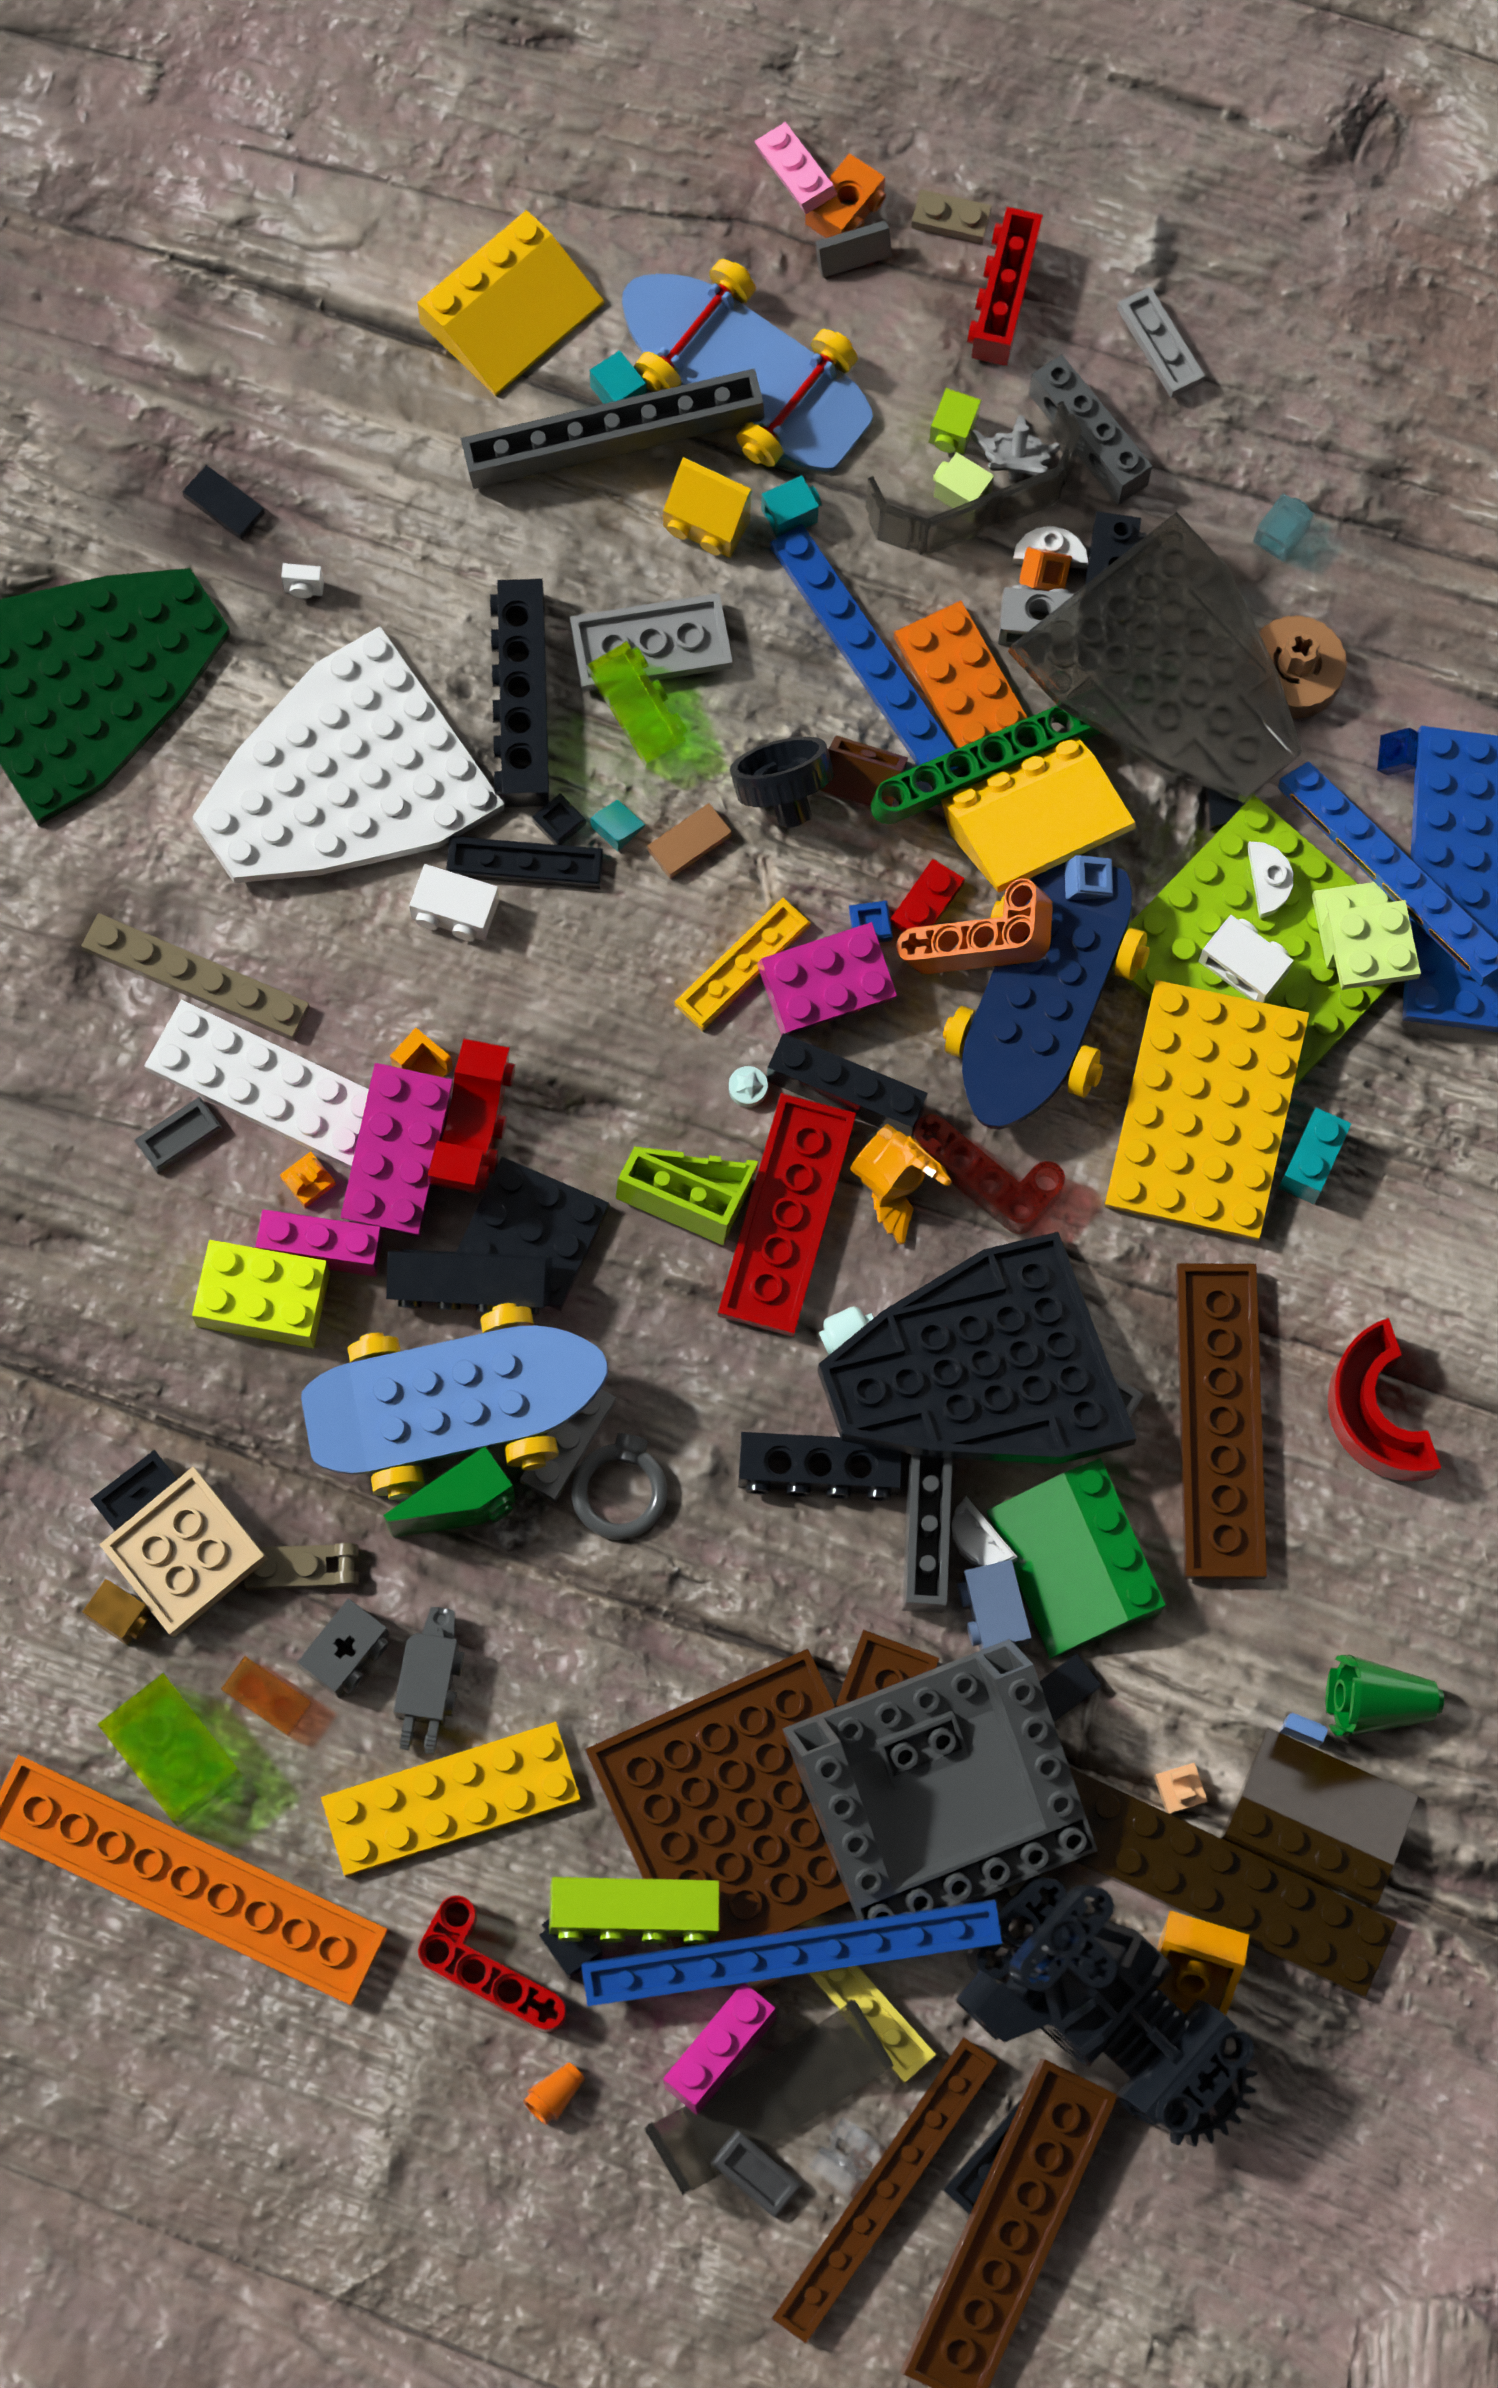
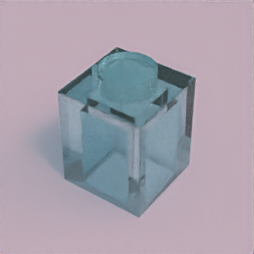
M1282 493L1258 525L1253 543L1282 562H1285L1309 530L1314 513L1310 511L1309 507L1302 500L1290 498Z

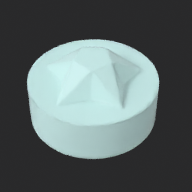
M752 1066L741 1067L733 1072L729 1079V1095L739 1106L755 1107L767 1095V1078L758 1068Z

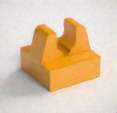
M311 1151L280 1174L281 1180L304 1208H307L336 1185L333 1177Z

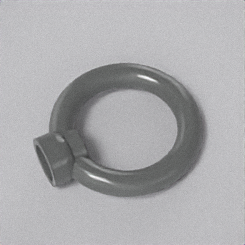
M617 1433L615 1444L598 1448L590 1453L578 1466L571 1486L572 1502L579 1519L594 1533L609 1539H630L648 1531L661 1517L667 1502V1481L661 1466L646 1452L648 1440L630 1434ZM612 1460L638 1465L645 1471L651 1483V1500L647 1509L640 1517L628 1523H611L600 1518L594 1512L588 1500L587 1488L592 1474L599 1466Z

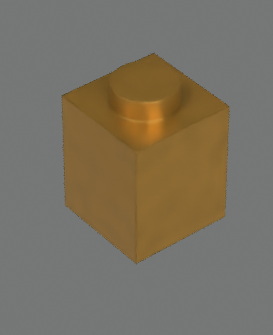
M107 1579L104 1580L82 1611L89 1621L126 1645L129 1644L132 1638L138 1640L150 1623V1619L147 1618L150 1614L148 1607Z

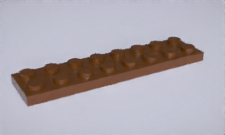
M1177 1263L1176 1301L1184 1579H1266L1267 1561L1256 1264Z
M1040 2058L900 2373L930 2388H989L1116 2102L1115 2093L1046 2059Z

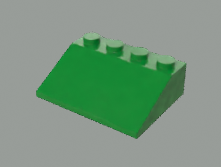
M1101 1458L1063 1472L986 1511L994 1530L1017 1556V1561L1013 1562L1018 1587L1049 1659L1160 1615L1165 1608V1602Z

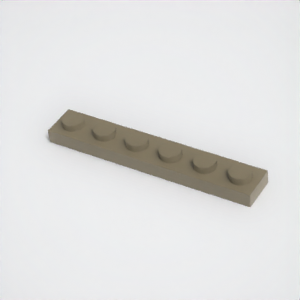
M100 913L97 914L81 946L82 950L88 954L294 1041L310 1009L309 1002Z

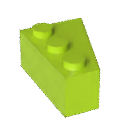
M634 1146L618 1177L615 1199L724 1245L755 1182L759 1161L746 1160V1163L721 1160V1156L709 1155V1158L684 1156V1152Z

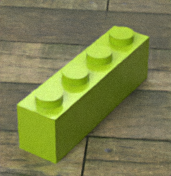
M552 1877L550 1882L549 1934H558V1940L577 1942L583 1940V1935H600V1941L611 1943L624 1942L625 1936H642V1942L665 1943L667 1942V1937H683V1942L687 1944H706L709 1938H715L719 1931V1881Z

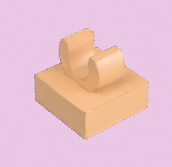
M1195 1762L1158 1773L1154 1776L1165 1811L1169 1814L1181 1812L1208 1802Z

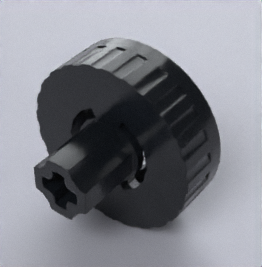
M807 736L786 738L761 745L738 757L730 766V774L738 801L745 806L752 807L774 806L779 826H785L786 828L797 827L811 820L812 813L807 796L824 788L834 777V770L826 742L820 738Z

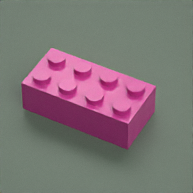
M379 1063L374 1064L340 1216L343 1221L379 1226L383 1230L421 1237L432 1185L428 1183L427 1175L436 1141H441L453 1093V1079Z

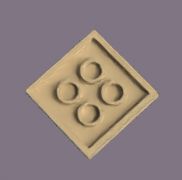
M195 1467L190 1468L99 1544L161 1625L174 1638L268 1560L267 1556Z

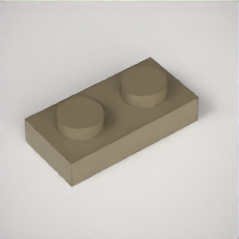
M920 189L911 228L983 245L992 205Z

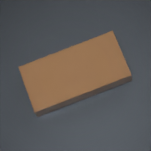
M708 803L647 845V850L671 879L732 837V831L711 804Z

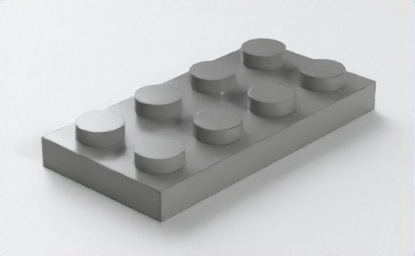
M720 593L570 616L582 692L733 668Z

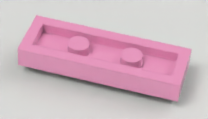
M786 122L754 141L761 155L805 214L837 195L831 181Z

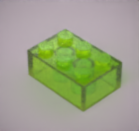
M164 1673L97 1724L177 1827L243 1776Z

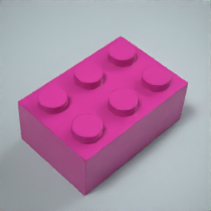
M872 922L761 958L757 963L781 1036L783 1033L791 1035L890 1002L897 996Z

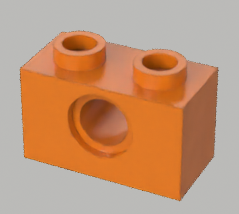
M849 153L829 177L837 195L807 213L805 225L825 238L863 227L866 216L870 211L873 213L877 212L886 198V193H884L885 176ZM844 200H851L855 202V204L845 205L841 202Z

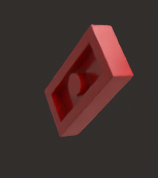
M932 858L890 918L891 925L902 932L910 928L936 925L964 885L965 878Z

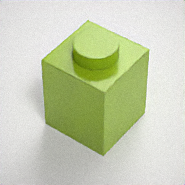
M946 388L931 424L929 443L934 444L943 452H957L964 455L971 438L970 433L974 430L979 417L981 399Z

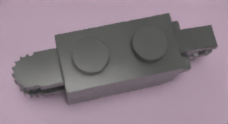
M431 1607L422 1634L416 1633L407 1639L393 1711L396 1718L404 1719L400 1739V1749L409 1751L410 1746L413 1744V1731L416 1721L429 1724L424 1748L426 1754L434 1755L440 1726H444L446 1716L453 1717L457 1692L451 1691L453 1676H461L464 1662V1652L458 1651L459 1645L455 1639L456 1613L454 1610Z

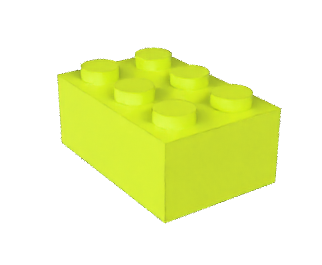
M209 1239L192 1312L195 1324L199 1328L314 1349L330 1277L327 1261Z

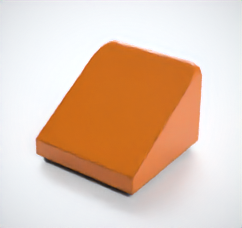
M1027 547L1019 583L1033 589L1045 591L1065 589L1072 556Z

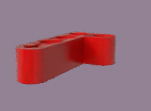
M456 1895L445 1899L438 1908L418 1947V1957L423 1966L436 1976L538 2031L551 2033L560 2029L566 2019V2008L562 1999L552 1991L466 1946L477 1923L476 1910L472 1902L466 1897ZM454 1906H463L469 1910L468 1921L460 1927H454L447 1923V1913ZM440 1942L449 1947V1955L444 1962L433 1964L427 1960L426 1953L432 1944ZM471 1962L481 1963L485 1966L486 1970L482 1981L476 1984L467 1983L463 1979V1970ZM516 1982L522 1987V1995L517 2002L508 2004L499 1998V1991L503 1984ZM531 1991L537 1993L533 1997L535 2003L546 2007L549 2002L554 2003V2011L558 2015L555 2020L548 2018L545 2023L540 2022V2013L528 2006L527 2014L520 2012L528 2004Z

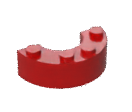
M463 1038L454 1072L453 1093L446 1127L441 1141H436L427 1175L429 1184L478 1194L480 1189L485 1190L489 1173H494L498 1159V1150L493 1149L495 1139H503L506 1128L507 1116L501 1115L505 1088L506 1086H512L516 1064L509 1063L510 1047Z
M1386 1318L1363 1330L1350 1343L1337 1363L1328 1389L1330 1421L1338 1440L1347 1453L1371 1472L1399 1481L1432 1479L1439 1472L1441 1466L1429 1431L1412 1432L1399 1428L1384 1417L1377 1405L1375 1386L1378 1376L1382 1372L1394 1367L1402 1355L1389 1318Z

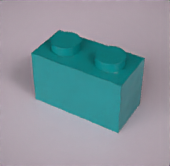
M1315 1107L1278 1189L1311 1204H1315L1352 1123Z

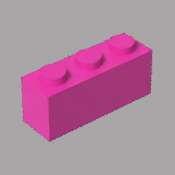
M262 1209L255 1248L325 1260L329 1270L377 1277L384 1239L381 1227Z
M742 1983L663 2078L665 2089L693 2113L698 2115L777 2020L776 2008L746 1983Z

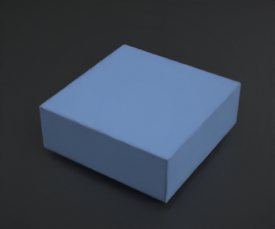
M1290 1713L1284 1719L1280 1733L1318 1748L1324 1742L1328 1729L1326 1728L1327 1726L1295 1713Z

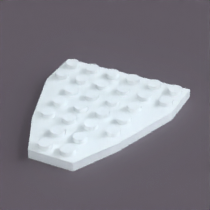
M379 626L316 662L237 749L192 818L194 825L234 883L324 875L437 849L449 843L451 837H459L503 811L504 803L498 794H495V790L383 629Z

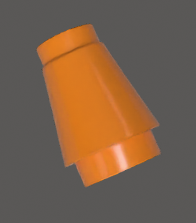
M567 2062L563 2067L528 2089L529 2095L523 2102L540 2122L547 2125L552 2119L557 2120L580 2088V2085L585 2081V2078L573 2064Z

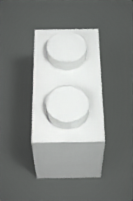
M424 864L409 905L411 918L415 919L418 925L430 930H436L438 927L450 930L454 936L465 941H474L475 938L485 941L500 900L498 886Z
M1230 915L1203 948L1198 962L1248 999L1265 1003L1289 973L1294 960L1289 957L1288 951L1282 945L1273 941L1269 943L1258 935V930L1245 919L1238 920Z

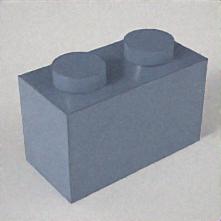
M1012 1559L964 1570L963 1582L957 1584V1589L962 1607L969 1606L973 1621L967 1622V1629L972 1646L979 1645L980 1650H983L1008 1639L1017 1647L1029 1645L1032 1637Z

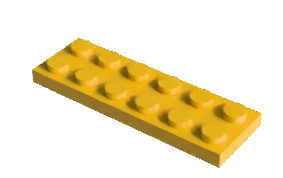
M556 1721L321 1797L345 1877L581 1801Z

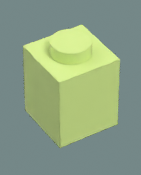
M956 452L949 463L943 461L933 476V481L936 482L934 497L972 520L992 492L994 475Z

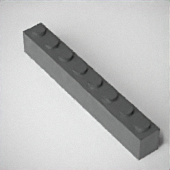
M753 368L466 436L460 439L472 488L477 489L745 425L747 422L763 421L765 418L764 403L756 371Z

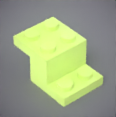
M1375 882L1313 892L1312 899L1326 967H1337L1341 990L1419 978L1421 972L1405 900L1394 902Z

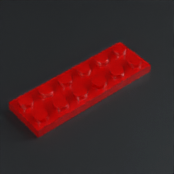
M784 1093L780 1094L717 1317L794 1337L855 1123L856 1113Z

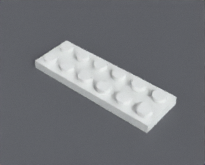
M184 1000L179 1002L144 1065L146 1071L351 1169L369 1089Z

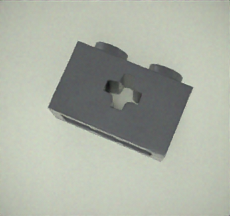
M348 1598L297 1663L301 1670L339 1698L344 1691L350 1694L357 1687L364 1676L360 1671L369 1659L375 1662L384 1653L389 1645V1642L386 1640L389 1632L387 1627ZM353 1642L352 1647L355 1655L352 1657L344 1655L340 1659L341 1654L338 1647L341 1644L348 1647Z

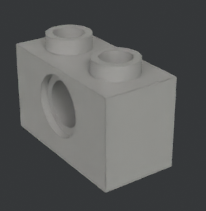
M1015 585L1012 588L1004 587L998 644L1073 652L1077 635L1080 594H1071L1070 591L1065 589H1052L1050 591L1033 590V588L1026 585ZM1033 612H1042L1048 618L1045 620H1036L1030 614Z

